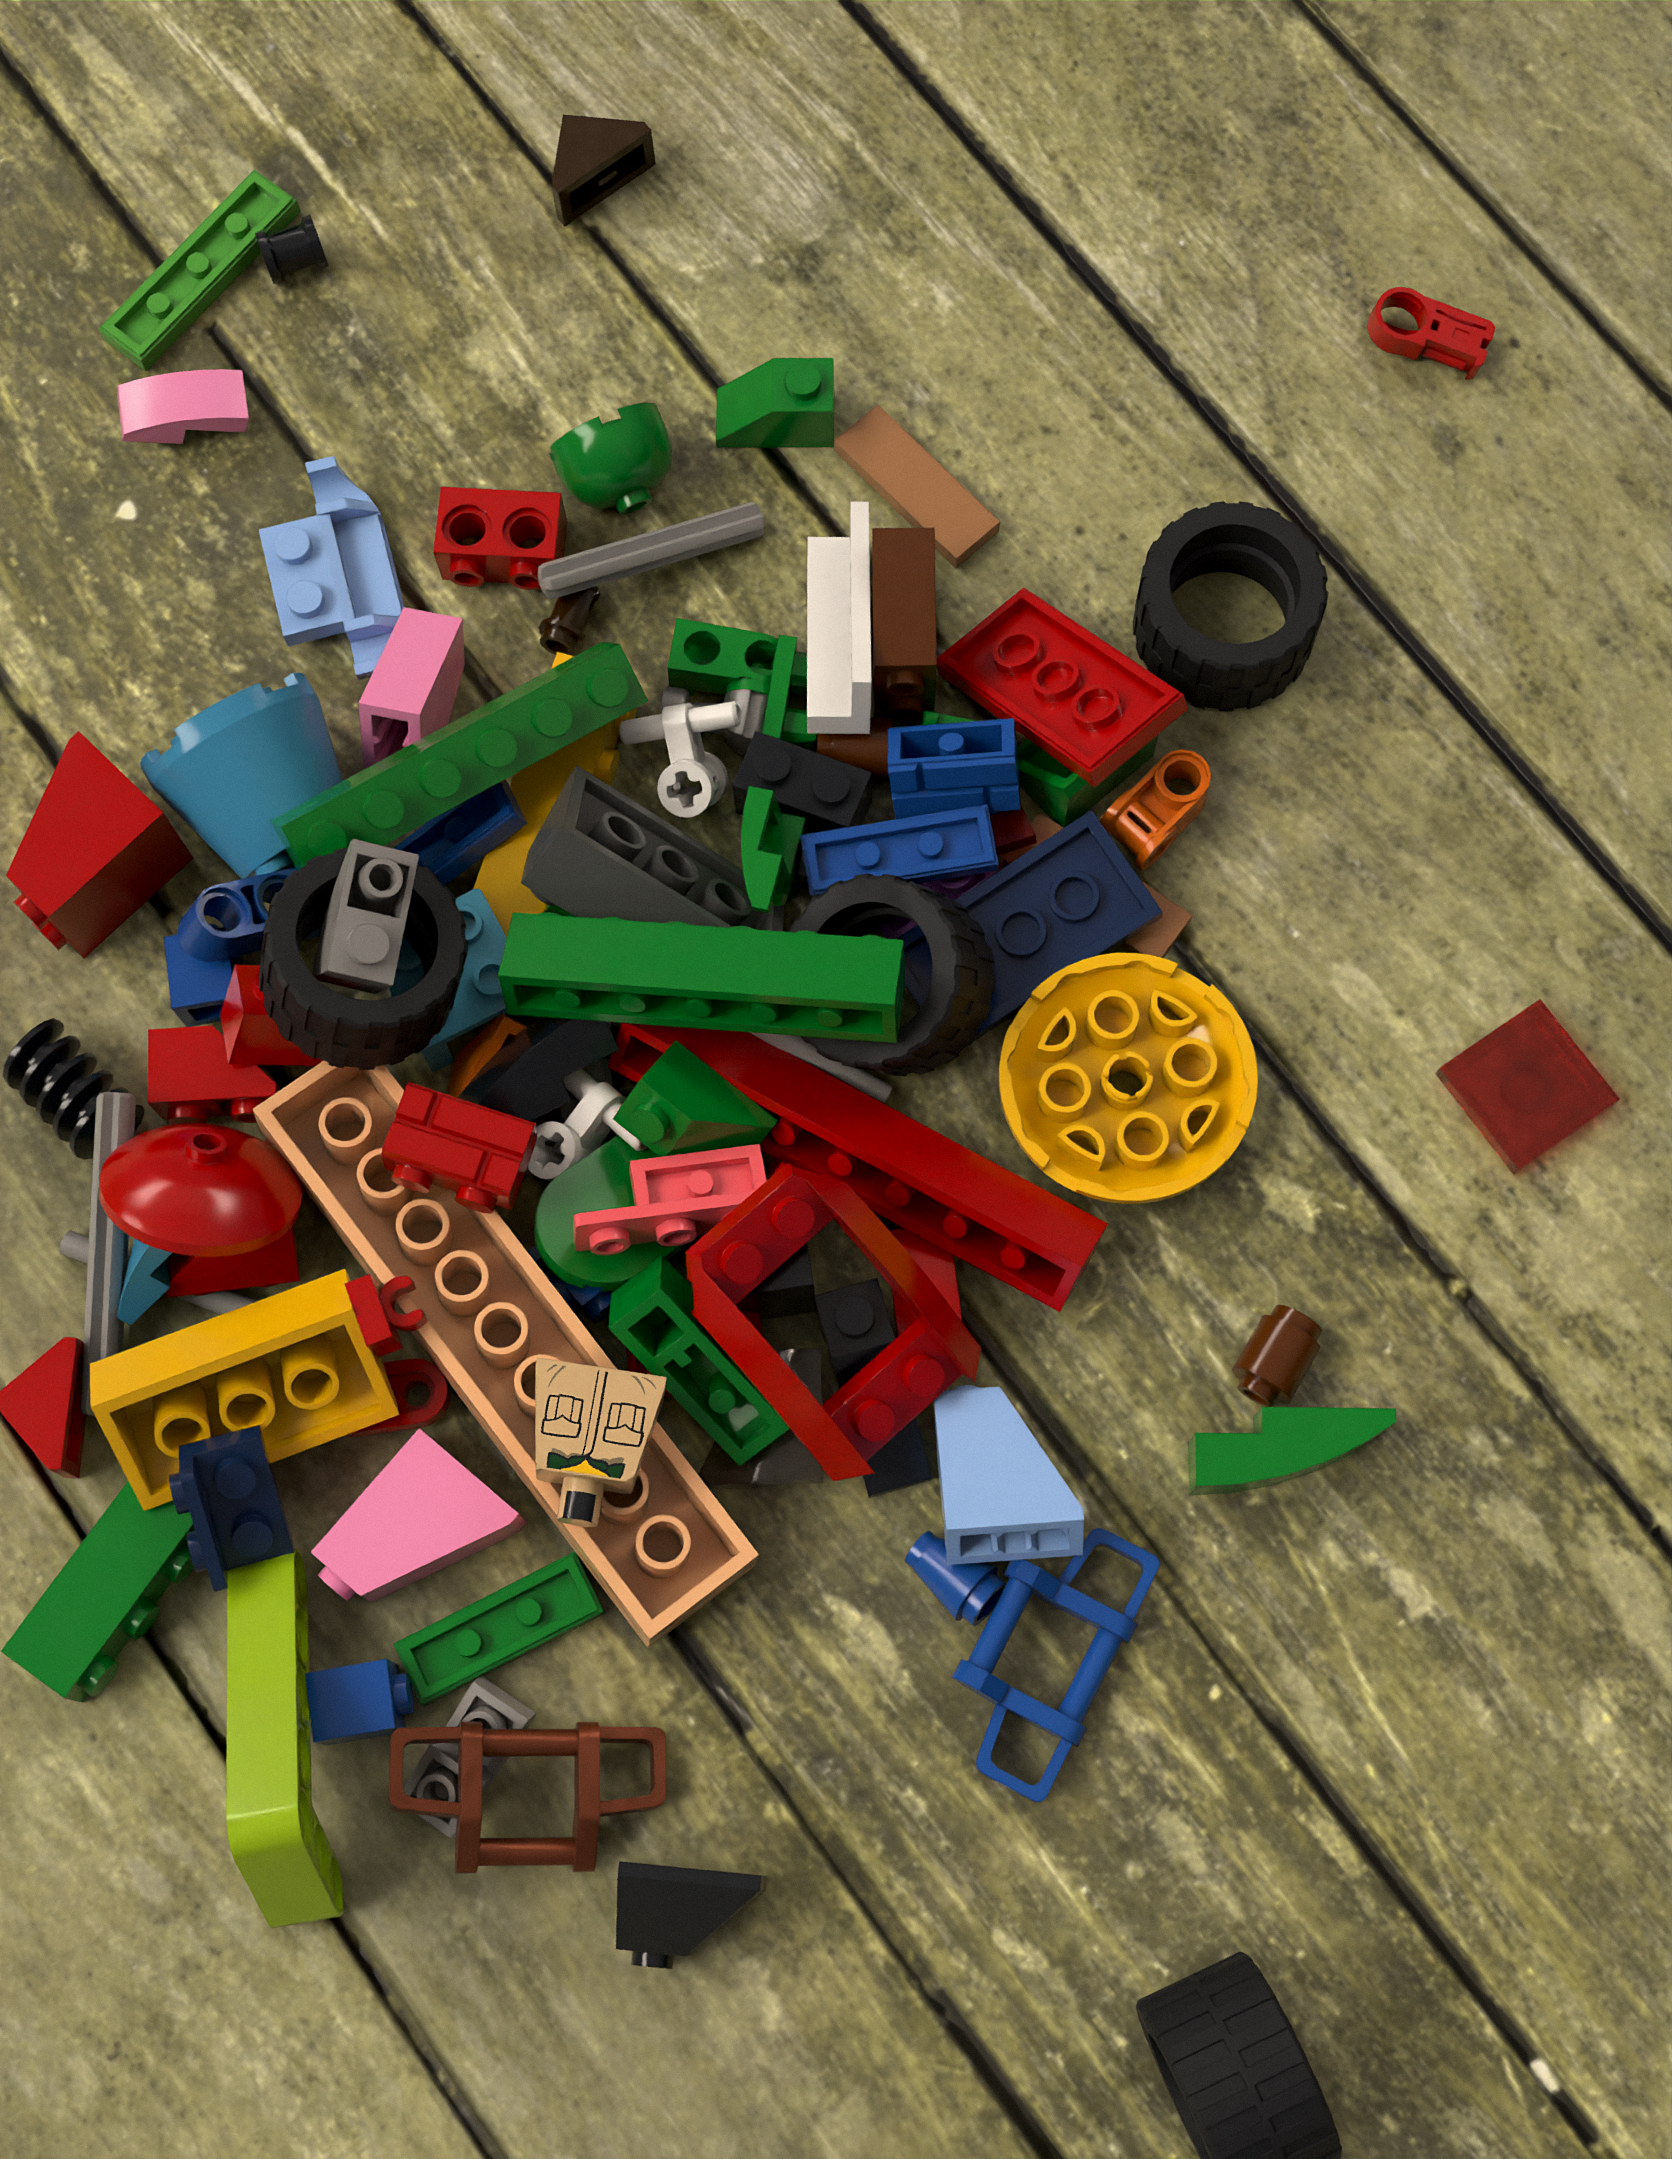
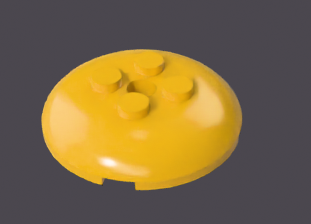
M1111 953L1080 960L1057 971L1031 992L1030 998L1017 1013L1012 1024L1009 1025L1004 1038L999 1063V1092L1005 1118L1013 1136L1031 1161L1057 1183L1076 1193L1105 1202L1121 1204L1149 1203L1177 1196L1203 1183L1216 1173L1228 1161L1246 1133L1254 1112L1258 1088L1257 1062L1250 1035L1233 1005L1213 984L1209 987L1195 976L1178 968L1179 964L1176 962L1139 953ZM1127 1071L1135 1074L1140 1079L1143 1088L1136 1092L1135 1095L1130 1096L1127 1093L1116 1090L1109 1083V1078L1117 1072Z

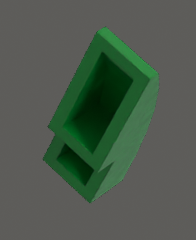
M1261 1407L1253 1417V1433H1194L1188 1442L1189 1495L1236 1493L1277 1485L1316 1472L1353 1454L1385 1433L1396 1423V1408Z

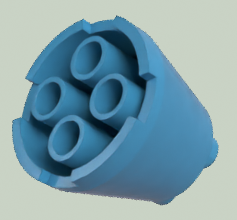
M292 673L283 680L287 687L273 691L271 687L262 688L261 684L257 683L213 704L174 729L177 735L170 742L172 747L164 754L160 755L158 750L154 749L147 752L140 761V768L153 790L241 879L294 868V863L270 820L343 781L319 697L303 673Z

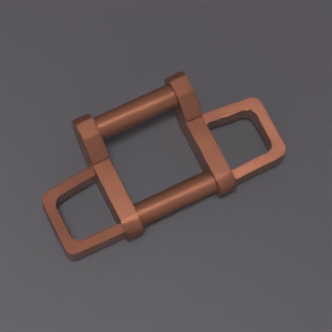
M460 1722V1727L398 1728L393 1732L389 1742L388 1804L395 1812L457 1819L455 1874L477 1873L478 1866L571 1865L572 1872H594L600 1817L655 1810L666 1799V1737L663 1730L657 1727L599 1726L598 1722H577L575 1729H482V1722ZM459 1743L458 1802L413 1798L405 1794L402 1787L403 1749L409 1744ZM600 1743H641L649 1748L651 1788L648 1795L600 1801ZM574 1756V1818L572 1837L480 1838L482 1821V1757Z

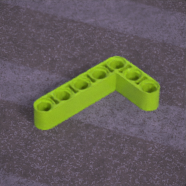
M294 1549V1553L227 1570V1833L233 1859L271 1928L339 1917L342 1915L344 1907L343 1884L339 1863L312 1806L311 1725L305 1673H309L308 1586L301 1552L299 1549Z

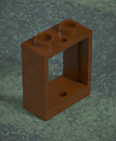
M872 528L874 717L894 718V722L897 723L915 722L923 717V711L935 712L937 668L935 528Z

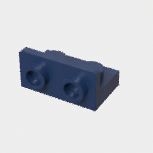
M260 1425L179 1446V1472L169 1475L172 1498L179 1515L190 1512L195 1531L187 1533L191 1560L196 1572L208 1570L214 1592L228 1589L227 1570L294 1553L292 1535Z

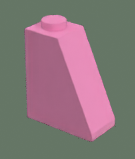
M403 608L359 701L364 769L449 724L465 665L463 618Z
M419 1428L311 1553L326 1565L319 1572L318 1576L342 1598L348 1601L356 1592L368 1601L375 1602L518 1533L527 1522L518 1512Z

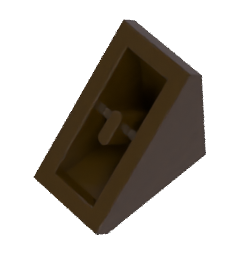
M563 114L551 187L557 218L564 227L656 164L652 132L645 122Z

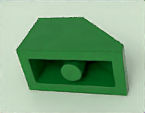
M773 358L718 388L716 448L834 447V359Z
M676 1040L639 1080L612 1118L660 1157L761 1144L778 1122L777 1119Z

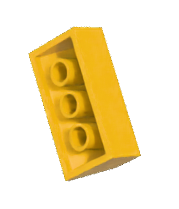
M346 1269L90 1363L91 1409L144 1511L173 1501L169 1475L179 1472V1446L260 1425L270 1463L399 1415L398 1406L381 1357L378 1358L366 1346L344 1285V1283L351 1281Z

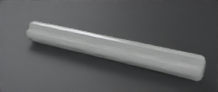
M103 1092L99 1093L96 1098L80 1401L82 1414L95 1416L90 1404V1363L123 1351L124 1321L117 1318V1311L127 1272L129 1235L118 1228L103 1210L99 1199V1178L102 1166L108 1156L117 1147L134 1137L136 1099L134 1095L129 1093Z

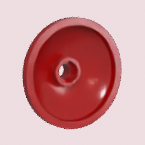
M202 1123L162 1126L131 1138L117 1147L108 1156L102 1166L99 1178V1199L102 1208L110 1220L123 1232L157 1249L181 1255L200 1257L237 1255L260 1249L275 1242L285 1235L297 1221L303 1195L301 1180L284 1157L271 1145L240 1130Z

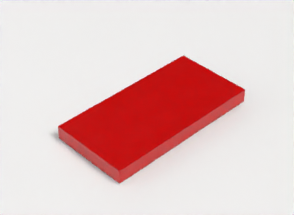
M1024 587L937 658V671L941 677L999 719L1014 718L1017 732L1093 787L1099 785L1188 710L1184 694Z

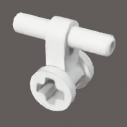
M735 701L694 708L691 703L664 707L662 714L622 721L619 725V735L621 741L626 745L666 739L671 765L662 772L658 780L657 790L659 799L670 813L684 818L694 817L718 802L725 795L729 783L728 772L723 762L715 755L704 752L700 733L739 726L742 722V711L739 704ZM688 776L690 781H700L702 791L699 792L697 787H687L685 777Z
M581 1068L561 1078L565 1088L580 1101L564 1124L551 1121L536 1127L537 1141L528 1164V1169L535 1176L552 1181L562 1172L603 1145L602 1141L611 1129L636 1151H642L648 1147L612 1119L626 1098L608 1082L598 1083ZM550 1140L556 1142V1144L552 1147L546 1145L545 1141Z

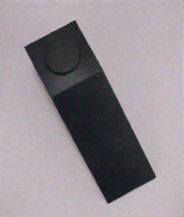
M878 1278L814 1295L815 1312L838 1390L895 1340ZM916 1417L866 1461L875 1473L862 1476L868 1498L932 1480Z

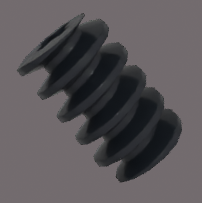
M52 1018L43 1021L31 1029L17 1043L4 1064L3 1077L9 1087L20 1090L19 1094L22 1100L27 1105L36 1108V1112L43 1122L53 1125L55 1135L60 1140L70 1142L69 1146L76 1157L84 1160L92 1159L94 1153L96 1098L99 1093L107 1092L114 1081L113 1075L107 1070L93 1073L97 1065L96 1057L92 1053L87 1052L76 1056L81 1047L80 1041L76 1036L71 1035L61 1038L64 1025L60 1020ZM122 1087L109 1091L129 1093V1091L126 1088ZM136 1105L134 1133L141 1124L145 1113L142 1105Z

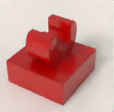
M371 1274L344 1283L365 1344L378 1358L403 1348L397 1329L401 1331H415L424 1326L428 1321L422 1309L414 1310L404 1315L398 1314L395 1311L397 1298L416 1289L414 1281L409 1276L395 1277L389 1280L383 1288Z

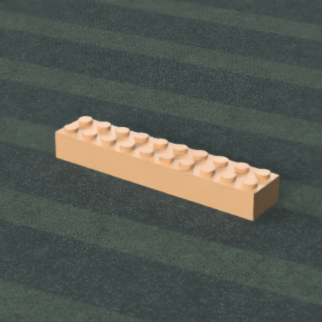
M322 1061L252 1109L261 1133L269 1144L288 1162L301 1180L302 1188L367 1274H371L382 1288L389 1280L398 1276H409L414 1281L416 1289L397 1298L395 1302L396 1313L404 1315L414 1310H423L428 1321L421 1328L410 1332L646 1647L650 1648L755 1567L759 1554L657 1421L632 1493L623 1494L603 1491L597 1527L575 1526L557 1521L563 1484L544 1482L536 1478L535 1366L537 1357L611 1369L617 1368L495 1209L491 1214L478 1212L455 1201L457 1192L432 1184L429 1193H422L405 1188L391 1180L393 1171L385 1169L381 1153L404 1090L386 1066H377L371 1070H359L356 1067L345 1066L343 1069L328 1065V1062Z

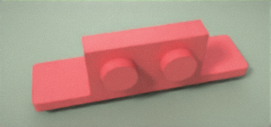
M760 1144L631 1160L629 1174L635 1206L584 1212L574 1215L573 1239L575 1250L579 1252L591 1250L596 1255H613L627 1250L633 1244L657 1241L662 1246H679L693 1241L697 1236L705 1235L767 1181Z

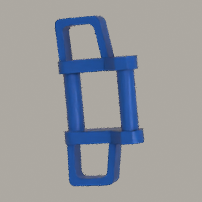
M1095 1528L1083 1542V1555L1074 1556L1059 1579L1025 1559L1010 1561L1004 1573L1009 1580L968 1661L961 1659L951 1677L995 1705L976 1758L975 1765L980 1774L1032 1802H1041L1047 1797L1071 1746L1078 1747L1087 1730L1082 1725V1722L1121 1643H1129L1138 1626L1133 1619L1160 1566L1159 1560L1155 1555L1103 1528ZM1096 1547H1106L1135 1562L1141 1568L1140 1579L1122 1614L1069 1586L1091 1551ZM1032 1594L1098 1629L1058 1711L1009 1686L992 1675ZM1006 1711L1060 1739L1041 1780L1036 1785L1023 1782L997 1768L992 1762L991 1753Z

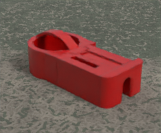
M1406 287L1391 288L1383 293L1369 315L1367 324L1371 340L1383 351L1402 355L1416 360L1419 354H1421L1423 357L1460 371H1466V380L1473 379L1485 362L1488 353L1486 348L1495 332V326L1491 321L1423 296L1416 290ZM1389 307L1403 308L1415 318L1418 330H1405L1392 326L1383 321L1381 310Z

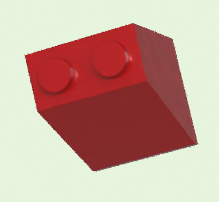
M78 731L68 740L6 876L21 893L13 903L32 922L33 926L58 951L68 943L84 959L193 859V856L165 814Z

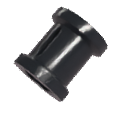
M311 215L302 217L301 224L269 235L264 230L255 232L273 284L282 282V276L315 264L320 269L328 267Z

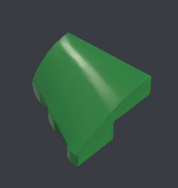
M748 786L741 828L743 875L747 894L754 911L771 913L773 905L781 907L786 903L787 899L792 900L798 896L799 888L796 882L803 853L800 835L810 834L806 818L781 813L773 790Z

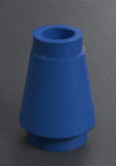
M927 1531L919 1537L905 1558V1563L914 1569V1572L956 1621L964 1618L973 1626L981 1623L994 1609L1007 1584L997 1576L998 1567L988 1562L947 1565L945 1539L938 1538L931 1531Z

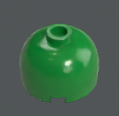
M644 402L619 408L617 410L621 419L611 420L603 424L598 416L570 430L551 445L552 453H549L557 474L568 492L580 503L596 509L617 506L620 515H625L640 510L653 501L650 491L660 485L665 479L671 467L672 447L668 432L656 403Z

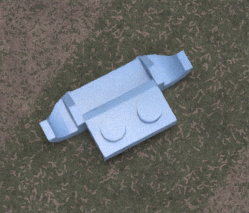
M330 456L305 463L316 500L315 508L317 515L259 529V535L283 637L288 647L346 632L353 653L355 674L358 680L372 675L405 605L380 511L367 493L356 487L349 479L336 458Z

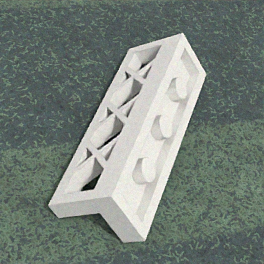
M850 502V537H808L807 733L870 734L871 617L869 502Z

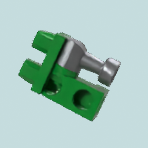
M676 618L667 667L669 686L664 688L660 714H662L664 707L691 703L694 708L718 704L690 702V696H694L695 690L725 694L724 703L735 701L739 704L742 711V722L739 726L706 732L723 735L726 743L734 752L744 756L755 731L811 751H816L818 734L807 733V710L790 708L792 694L807 696V653L797 652V637L779 635V638H775L764 633Z

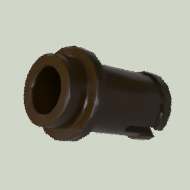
M597 586L557 598L550 617L543 619L538 627L541 634L540 644L544 649L554 655L560 652L573 656L576 650L583 648L586 642L583 631L594 604L600 596Z

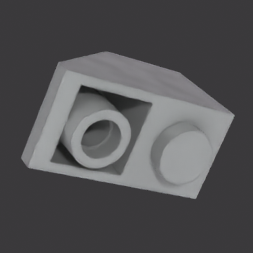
M357 839L350 841L323 917L312 975L318 981L373 994L393 986L419 855Z

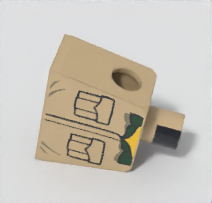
M537 1357L535 1366L536 1478L544 1482L563 1484L557 1521L575 1526L597 1527L603 1491L623 1494L632 1493L664 1401L667 1377Z

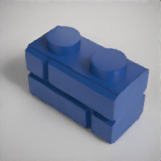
M1014 718L889 728L888 775L895 818L901 819L988 804L989 815L1002 811L1021 810L1020 767Z

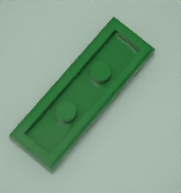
M574 1551L397 1641L393 1645L406 1673L409 1674L410 1682L420 1704L427 1706L473 1682L480 1676H485L606 1613L577 1553Z

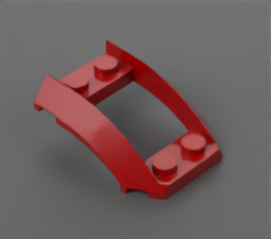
M786 1163L685 1252L687 1279L692 1283L694 1309L690 1313L752 1382L798 1440L806 1446L832 1481L875 1473L866 1462L961 1375H965L975 1382L981 1353L980 1345L906 1249L856 1192L843 1180L839 1181L817 1174L812 1170ZM834 1220L887 1281L916 1318V1321L821 1405L780 1355L736 1307V1304L830 1221Z

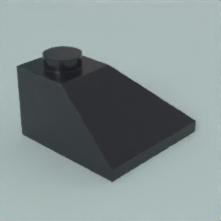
M619 1861L616 1949L633 1951L631 1965L673 1969L674 1955H691L766 1890L767 1876Z

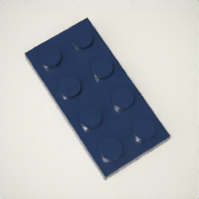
M1092 810L954 900L968 910V914L973 920L978 921L985 932L984 938L987 945L992 949L995 961L993 962V975L996 977L995 992L992 993L990 1002L992 1007L987 1021H983L978 1030L979 1035L974 1041L1018 1013L1030 998L1031 992L1057 971L1080 960L1111 952L1162 918L1163 911ZM917 924L896 939L904 940L905 988L920 1009L931 984L932 955L928 941Z

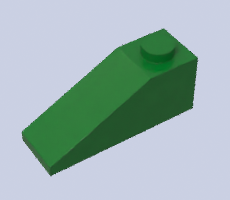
M660 1255L611 1293L608 1328L652 1375L667 1377L665 1389L740 1467L789 1430V1427L735 1362L692 1316L690 1312L694 1309L693 1288L664 1256Z

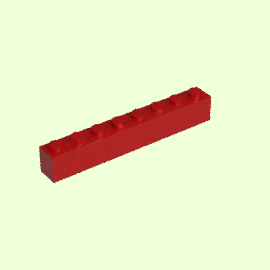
M621 1023L616 1039L619 1050L611 1054L608 1068L638 1083L675 1040L778 1120L761 1142V1151L785 1164L790 1163L829 1178L845 1181L872 1211L1058 1312L1062 1310L1086 1270L1108 1223L798 1057L768 1044L749 1032Z

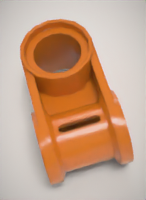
M1183 749L1171 751L1163 756L1133 788L1128 789L1117 798L1099 820L1108 834L1114 836L1136 856L1135 864L1142 871L1152 866L1167 851L1176 837L1205 807L1211 779L1209 765L1202 756L1193 751ZM1183 778L1192 782L1196 791L1189 795H1176L1168 790L1165 783L1171 779Z

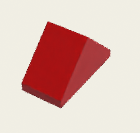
M63 1337L0 1391V1412L47 1469L65 1478L79 1479L87 1415L82 1414L80 1410L84 1342L75 1337Z

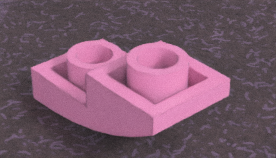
M216 369L174 372L118 385L117 398L122 441L183 444L186 430L246 432L249 415L242 370Z

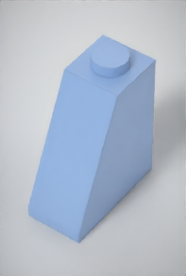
M962 1385L951 1390H945L933 1401L934 1430L947 1565L1083 1555V1508L1000 1386L980 1388L973 1385Z

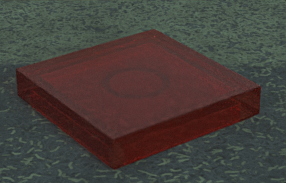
M1541 999L1445 1063L1435 1073L1513 1175L1606 1112L1620 1100Z

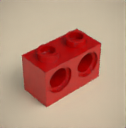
M441 487L433 553L442 580H450L455 584L466 587L480 586L484 582L510 583L517 588L525 590L540 589L537 576L538 567L543 563L564 557L568 521L561 493ZM477 535L483 537L473 545L464 546L459 544L468 536ZM536 538L543 540L534 548L523 549L518 547L528 539Z

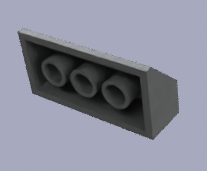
M578 765L570 774L528 851L521 884L528 887L535 897L550 906H559L575 917L599 919L618 917L628 921L656 923L680 921L699 926L727 928L747 926L756 930H783L785 904L781 907L773 905L771 913L754 911L747 894L741 868Z

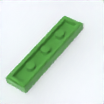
M254 169L98 328L103 340L144 371H147L262 253L255 232L264 230L269 235L284 230L301 212L297 200Z

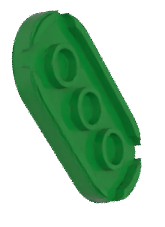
M617 1135L562 1172L546 1187L540 1197L535 1215V1244L543 1262L561 1280L583 1289L585 1285L591 1287H602L601 1291H615L660 1255H663L668 1261L703 1236H697L693 1241L679 1246H662L657 1241L633 1244L627 1250L613 1255H596L591 1250L580 1252L575 1250L573 1239L574 1215L584 1212L635 1206L629 1174L630 1161L660 1157L650 1148L636 1151Z

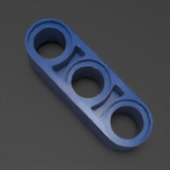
M296 867L216 884L204 889L179 922L177 930L178 939L184 951L193 958L204 962L219 961L261 951L265 921L268 919L269 913L263 903H271L275 893H279L283 887L284 880L294 870L298 871ZM208 915L216 918L225 928V932L212 928L204 916ZM321 928L311 933L305 940L320 937Z

